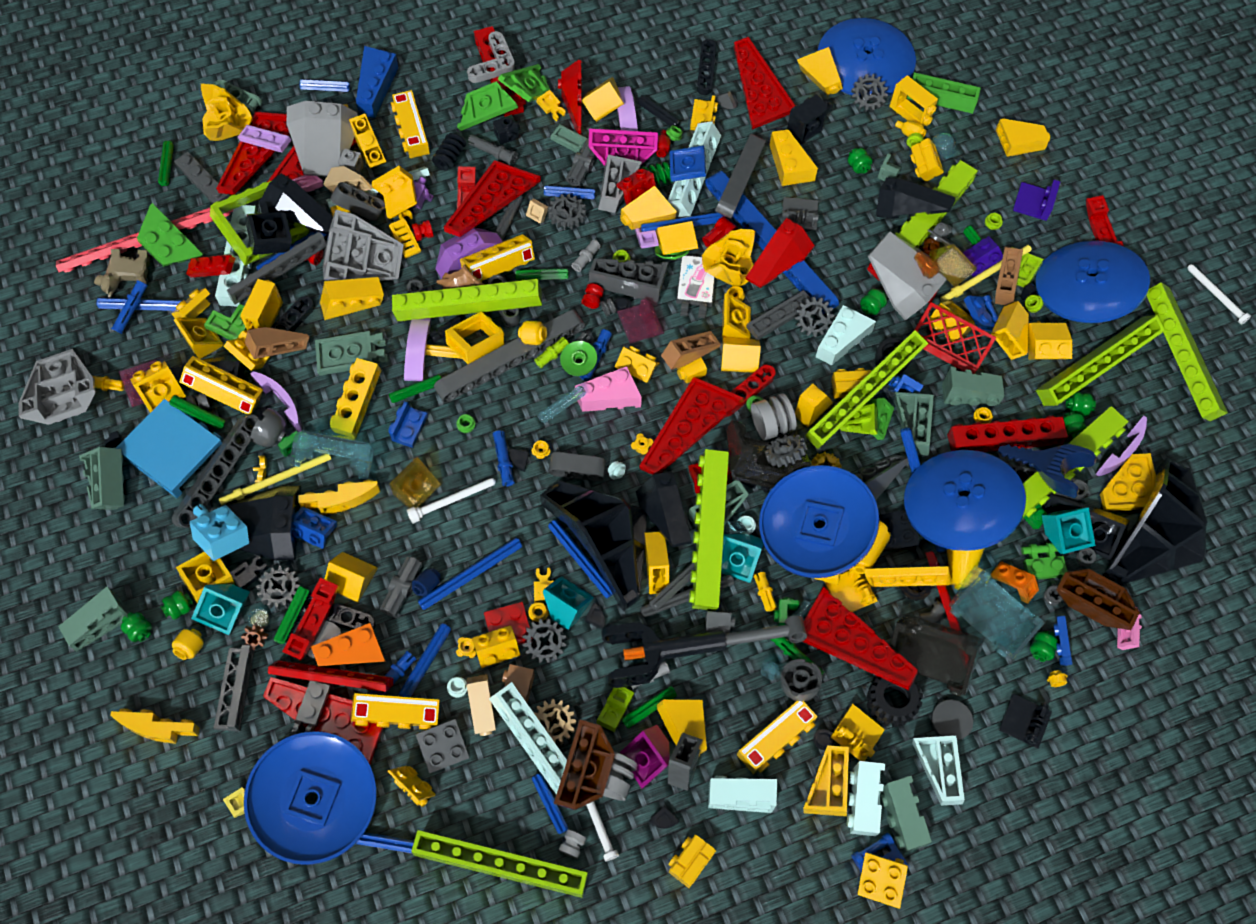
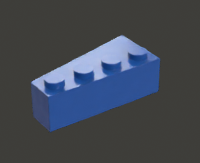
M364 46L356 97L359 115L366 114L367 117H376L399 68L395 53Z

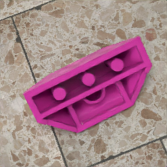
M589 129L588 147L604 166L608 155L641 161L643 164L657 151L658 133Z

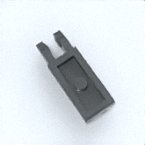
M310 680L295 719L296 722L291 731V736L300 733L303 723L308 724L305 732H314L331 690L330 685Z

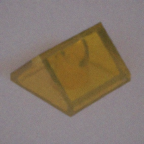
M954 244L929 252L931 263L954 287L977 269Z
M418 457L410 462L389 483L393 495L408 508L419 507L441 485Z

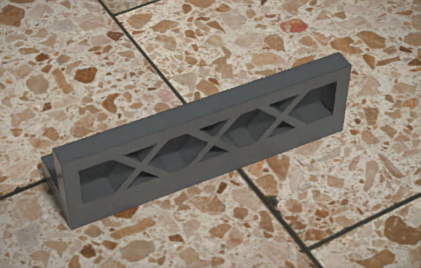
M242 645L241 649L229 648L214 730L240 732L255 653L250 645ZM234 654H240L237 666L232 662ZM236 672L234 686H231L228 682L229 677ZM233 692L231 704L228 707L225 703V697ZM229 712L227 725H220L221 718Z

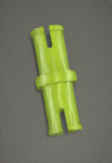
M561 337L555 344L548 346L546 351L535 358V363L542 369L548 362L558 358V355L569 344L568 341Z

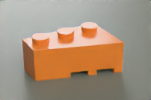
M371 623L311 646L318 666L386 662Z

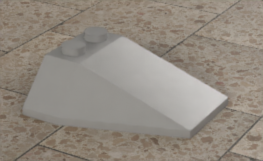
M303 101L287 106L286 125L304 175L327 177L331 168L339 167L338 161L343 150H350L355 137L349 119L357 117V112L342 104Z
M335 210L327 237L323 262V278L327 281L379 277L380 281L397 280L399 278L404 244L354 214Z
M888 232L868 255L893 308L904 320H907L926 305L947 280L946 271L933 257L892 232Z
M73 349L35 362L18 403L20 418L49 425L86 412L96 392L95 380Z

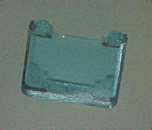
M310 429L300 430L295 435L290 465L300 467L301 462L305 459L312 460L313 451L352 458L350 467L357 469L358 478L368 479L374 454L373 446L369 441Z
M975 566L948 605L951 607L949 612L958 619L962 617L997 647L995 651L1003 658L1008 656L1014 659L1045 622L998 585L994 579L990 578L991 576L986 571Z

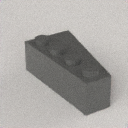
M594 259L589 271L588 284H597L607 291L658 303L667 276L668 262L653 264L652 261L634 263L633 260L618 262V260Z

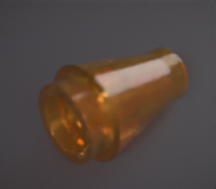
M923 251L914 256L924 277L930 279L939 272L938 264L925 255Z

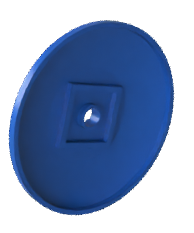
M855 18L840 22L823 35L818 46V51L829 47L843 89L840 91L849 95L854 94L851 92L852 88H856L853 86L854 82H858L859 77L864 79L865 74L869 78L874 74L875 79L880 76L879 81H885L883 87H888V90L884 93L891 95L894 93L895 86L907 75L910 78L912 77L916 65L915 51L909 39L899 29L876 19ZM869 90L867 95L870 96L872 92Z
M1084 241L1064 246L1050 254L1043 261L1036 274L1037 295L1042 298L1043 304L1060 317L1083 323L1107 322L1129 314L1144 301L1150 287V274L1145 262L1130 249L1104 241Z
M956 450L934 456L914 471L905 488L904 506L909 522L926 540L951 550L971 551L995 545L1007 538L1017 528L1024 515L1026 495L1018 474L1001 459L980 451ZM966 491L969 495L965 497L960 496L959 493Z
M822 465L802 468L785 476L768 493L760 512V535L769 555L787 571L808 578L835 576L856 566L871 550L879 529L877 503L867 485L849 471ZM822 520L825 522V526L816 528L815 523Z
M304 732L292 735L269 748L257 761L249 775L244 792V813L248 827L260 846L280 860L300 865H313L330 861L352 848L367 830L376 806L377 790L375 777L365 756L356 746L344 738L326 732ZM316 793L318 795L317 802L312 805L307 804V795Z

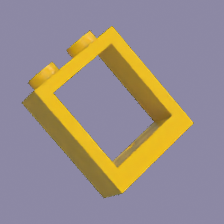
M907 75L896 84L889 107L907 121L917 122L924 127L928 126L933 120L932 115L937 109L938 98ZM907 95L910 98H912L915 102H917L919 105H921L923 108H925L924 111H921L918 107H916L909 100H907Z
M257 279L240 315L247 330L272 327L283 304L276 284L270 280Z
M482 311L445 330L446 344L467 364L504 345L503 329L493 323L492 319ZM482 329L489 337L471 347L463 339Z

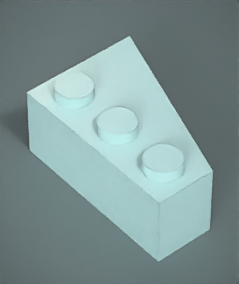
M843 305L820 343L816 358L833 365L854 345H857L865 336L872 333L876 321Z
M956 736L913 738L912 744L941 806L963 804L965 799Z
M859 761L852 771H849L848 784H852L847 800L848 806H851V814L847 816V827H850V834L877 836L880 833L882 805H880V791H883L881 771H885L884 763Z
M714 776L709 781L708 808L772 813L776 807L777 779H748L743 777L727 779L726 776Z

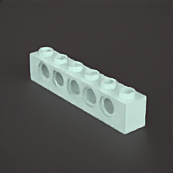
M713 122L698 123L688 147L704 145L706 175L721 138V134ZM705 177L675 181L668 202L677 211L676 218L691 216Z
M243 205L233 209L230 225L245 246L249 248L251 246L245 224L247 214L258 213L256 206ZM227 241L224 255H232L236 259L230 274L219 275L215 297L220 306L238 307L239 304L242 305L243 300L235 305L226 290L249 275L248 272L252 268V263L244 265Z
M511 682L490 697L489 700L557 794L567 759Z

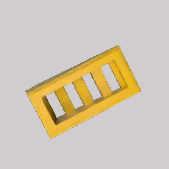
M405 219L398 220L389 225L393 238L404 244L402 254L405 259L421 252ZM412 245L414 246L408 250H405V248L410 247Z

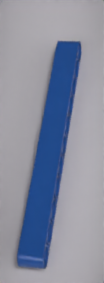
M719 171L705 180L707 188L718 201L721 199L729 178L723 171ZM742 193L733 218L743 229L755 231L754 241L764 250L777 230ZM804 260L793 265L788 271L785 270L783 272L800 292L804 290L810 297H815L816 301L818 298H823L822 303L828 301L827 308L832 307L834 309L839 305L835 294Z

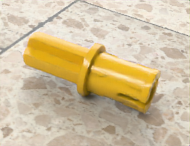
M92 376L95 380V388L102 389L103 391L108 389L123 391L125 389L124 381L113 380L108 376Z
M759 572V577L757 574L753 576L759 590L758 595L761 596L765 610L767 612L773 611L777 607L772 594L773 588L769 585L766 573Z

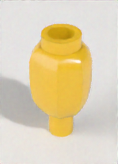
M898 120L895 124V127L900 128L907 137L912 133H919L923 138L926 135L927 130L924 129L922 124L917 122H901Z

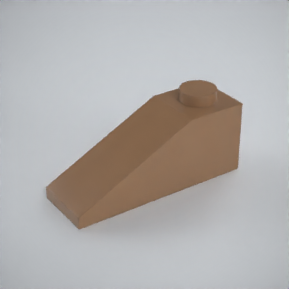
M1005 247L996 288L995 304L1009 305L1014 303L1023 249Z
M268 327L247 330L245 344L253 359L305 350L309 336L308 334Z
M708 331L670 341L661 356L670 369L686 366L719 348L721 344L714 334Z
M510 664L509 669L504 671L502 678L505 686L511 682L514 684L526 703H528L535 677L534 669Z

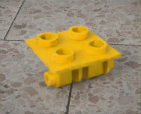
M852 568L841 574L838 585L824 581L830 594L835 599L837 598L841 601L842 605L850 612H855L878 602L864 574H858Z
M852 704L830 738L842 747H849V753L859 761H865L867 757L871 758L874 755L875 751L873 748L885 729Z
M403 766L388 770L395 779L394 782L403 789L404 793L408 792V797L412 796L411 799L417 806L424 807L428 803L427 798L436 795L432 791L430 784L422 781L412 767Z
M866 852L857 895L900 909L908 865H905L904 860L899 858L892 861Z

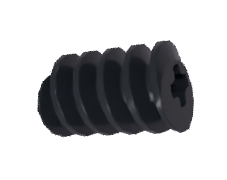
M455 133L447 134L432 157L434 165L443 171H447L448 167L452 168L454 162L457 161V157L460 156V152L463 151V147L466 146V141Z

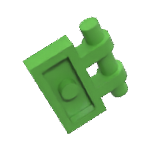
M1052 542L1039 546L1029 544L1028 547L1021 548L1022 555L1029 554L1030 559L1023 561L1024 569L1026 572L1035 575L1036 580L1061 578L1067 572L1064 556L1056 557L1055 552H1058ZM1038 553H1046L1047 557L1039 558Z

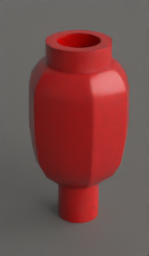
M662 130L660 135H658L657 151L655 153L660 158L665 157L670 150V138L667 136L666 130Z

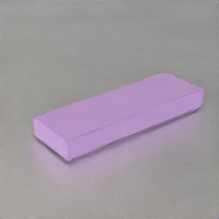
M246 125L238 136L242 142L281 153L291 142L290 137L250 125Z

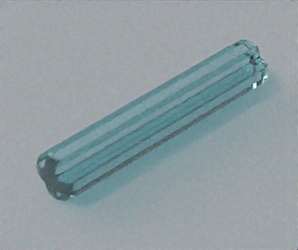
M576 387L538 414L539 420L546 423L585 396L586 391L584 387Z

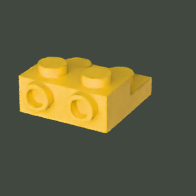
M160 361L151 364L150 369L145 372L143 370L137 371L133 374V378L130 379L150 413L164 399L170 402L174 395L180 398L186 397L165 361L162 363Z

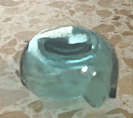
M945 132L937 133L931 139L936 146L938 155H942L944 159H948L956 153V139L953 135Z

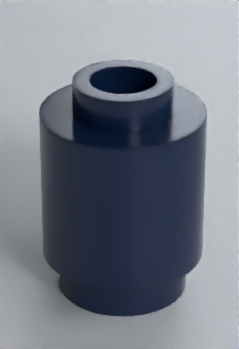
M434 568L425 569L412 581L413 592L418 596H427L439 584L441 579L439 572Z

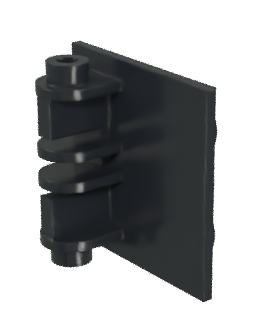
M905 510L879 515V521L887 525L888 532L891 533L890 540L882 552L908 547L909 551L916 549L917 545H920L918 532L909 522Z
M1013 694L999 731L1039 749L1052 711L1048 709L1049 706L1045 703H1041L1039 706Z

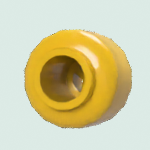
M525 321L518 329V336L526 345H540L547 338V328L540 321Z
M183 629L172 642V652L174 655L182 660L194 658L204 644L201 633L196 629Z

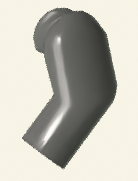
M936 601L933 603L934 606L930 612L919 613V622L939 621L945 613L943 603Z

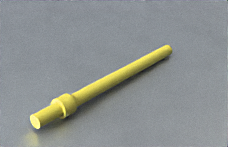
M1029 245L1021 248L1023 249L1022 256L1032 250ZM1002 260L962 285L953 287L950 292L940 297L941 302L961 296L970 287L999 271Z
M326 453L243 489H235L233 493L219 498L220 504L225 505L234 500H242L248 494L332 459L329 453Z

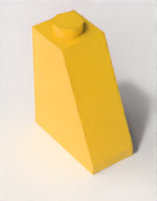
M829 47L797 59L800 70L826 95L835 94L843 89Z
M1000 119L996 127V133L1007 157L1045 150L1050 141V134L1046 131L1044 125Z
M653 186L622 208L620 219L625 226L628 225L633 230L641 228V224L675 219L677 211L660 191Z
M1019 301L1003 307L991 332V335L997 337L996 341L1011 360L1028 353L1029 314Z
M812 384L800 395L795 417L806 427H809L833 402L824 392Z
M660 532L645 533V554L649 594H658L669 584V560L666 540Z
M663 699L657 704V710L675 745H677L682 733L702 739L699 756L707 750L703 700Z

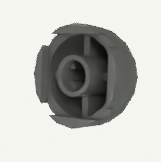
M268 408L263 412L265 417L262 420L258 419L250 435L251 441L262 447L274 446L287 435V432H285L286 422L283 416L272 408Z
M804 659L790 661L781 672L780 682L782 691L794 701L805 702L811 700L821 689V670L816 664L805 662Z

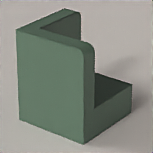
M887 154L878 175L880 180L885 181L886 178H897L901 167L889 163L891 154Z

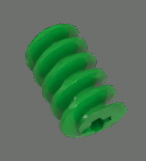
M670 161L669 164L663 162L662 166L660 163H657L655 167L649 165V169L646 166L642 167L654 174L657 186H660V180L663 181L664 185L667 183V179L671 182Z

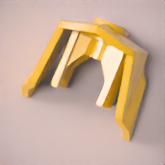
M201 84L202 96L207 110L202 118L203 131L210 141H220L237 136L246 125H251L253 117L248 108L225 88H220L213 84Z
M751 229L730 231L723 238L709 246L702 255L704 271L732 286L742 287L749 281L745 278L753 267L750 256L753 250L755 231Z

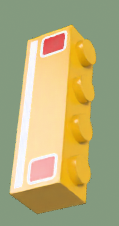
M412 90L393 94V102L390 103L393 113H397L394 117L396 125L401 127L398 131L400 138H404L405 141L402 142L404 152H408L409 158L430 154Z
M523 234L461 258V268L465 265L469 272L481 282L493 275L511 271L513 268L526 265L529 261L535 259L532 241Z
M192 356L184 366L179 381L247 415L253 413L263 392V389L195 356Z
M355 693L353 695L351 721L355 722L357 726H368V723H377V727L388 728L390 724L398 725L400 729H411V726H419V730H427L438 724L439 700Z
M796 701L738 751L737 756L752 774H755L757 771L762 773L770 765L768 762L773 757L777 760L785 753L784 748L788 744L793 746L800 740L799 735L803 731L808 733L816 726L814 722L817 719V715L804 701Z

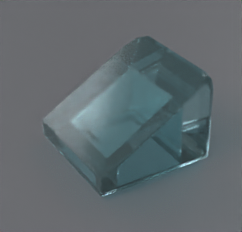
M728 521L724 526V534H742L748 531L740 521Z

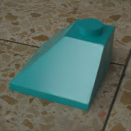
M1089 507L1056 511L1042 515L1045 535L1060 554L1096 546Z
M746 533L724 534L721 573L732 575L734 578L751 583L763 547L762 539Z
M562 576L543 590L551 619L566 629H570L577 623L594 598Z
M233 584L205 585L191 619L230 635L250 592Z

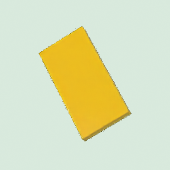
M948 566L865 569V576L870 587L951 585Z

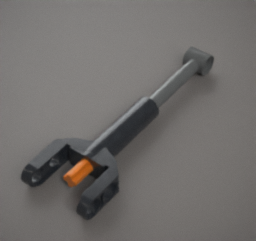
M798 615L787 618L785 625L726 634L723 630L666 639L656 636L651 628L641 622L608 626L601 631L602 640L612 645L640 640L643 642V646L623 649L625 661L645 658L646 665L615 669L607 676L608 685L612 688L650 683L665 659L726 650L727 645L789 637L791 642L799 643L807 638L803 618Z

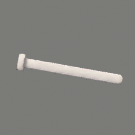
M1190 264L1187 267L1191 274L1239 318L1238 322L1241 325L1251 318L1249 313L1245 314L1194 265Z
M593 801L587 804V808L606 853L603 856L606 862L617 858L619 854L617 850H613Z

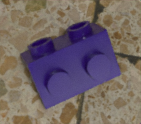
M988 236L958 257L967 267L972 277H975L1001 261L1003 254L999 246Z

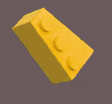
M789 130L772 132L769 145L781 186L815 181L818 168Z
M379 277L325 281L320 299L324 320L381 305L384 293Z
M827 746L809 796L803 807L804 813L847 816L849 747Z

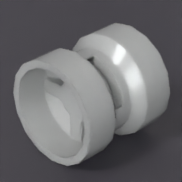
M567 830L565 834L566 841L560 845L558 851L566 856L578 859L580 846L585 844L587 838L579 833Z

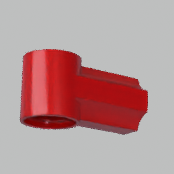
M723 216L716 222L714 228L702 238V241L708 248L730 231L738 230V227Z

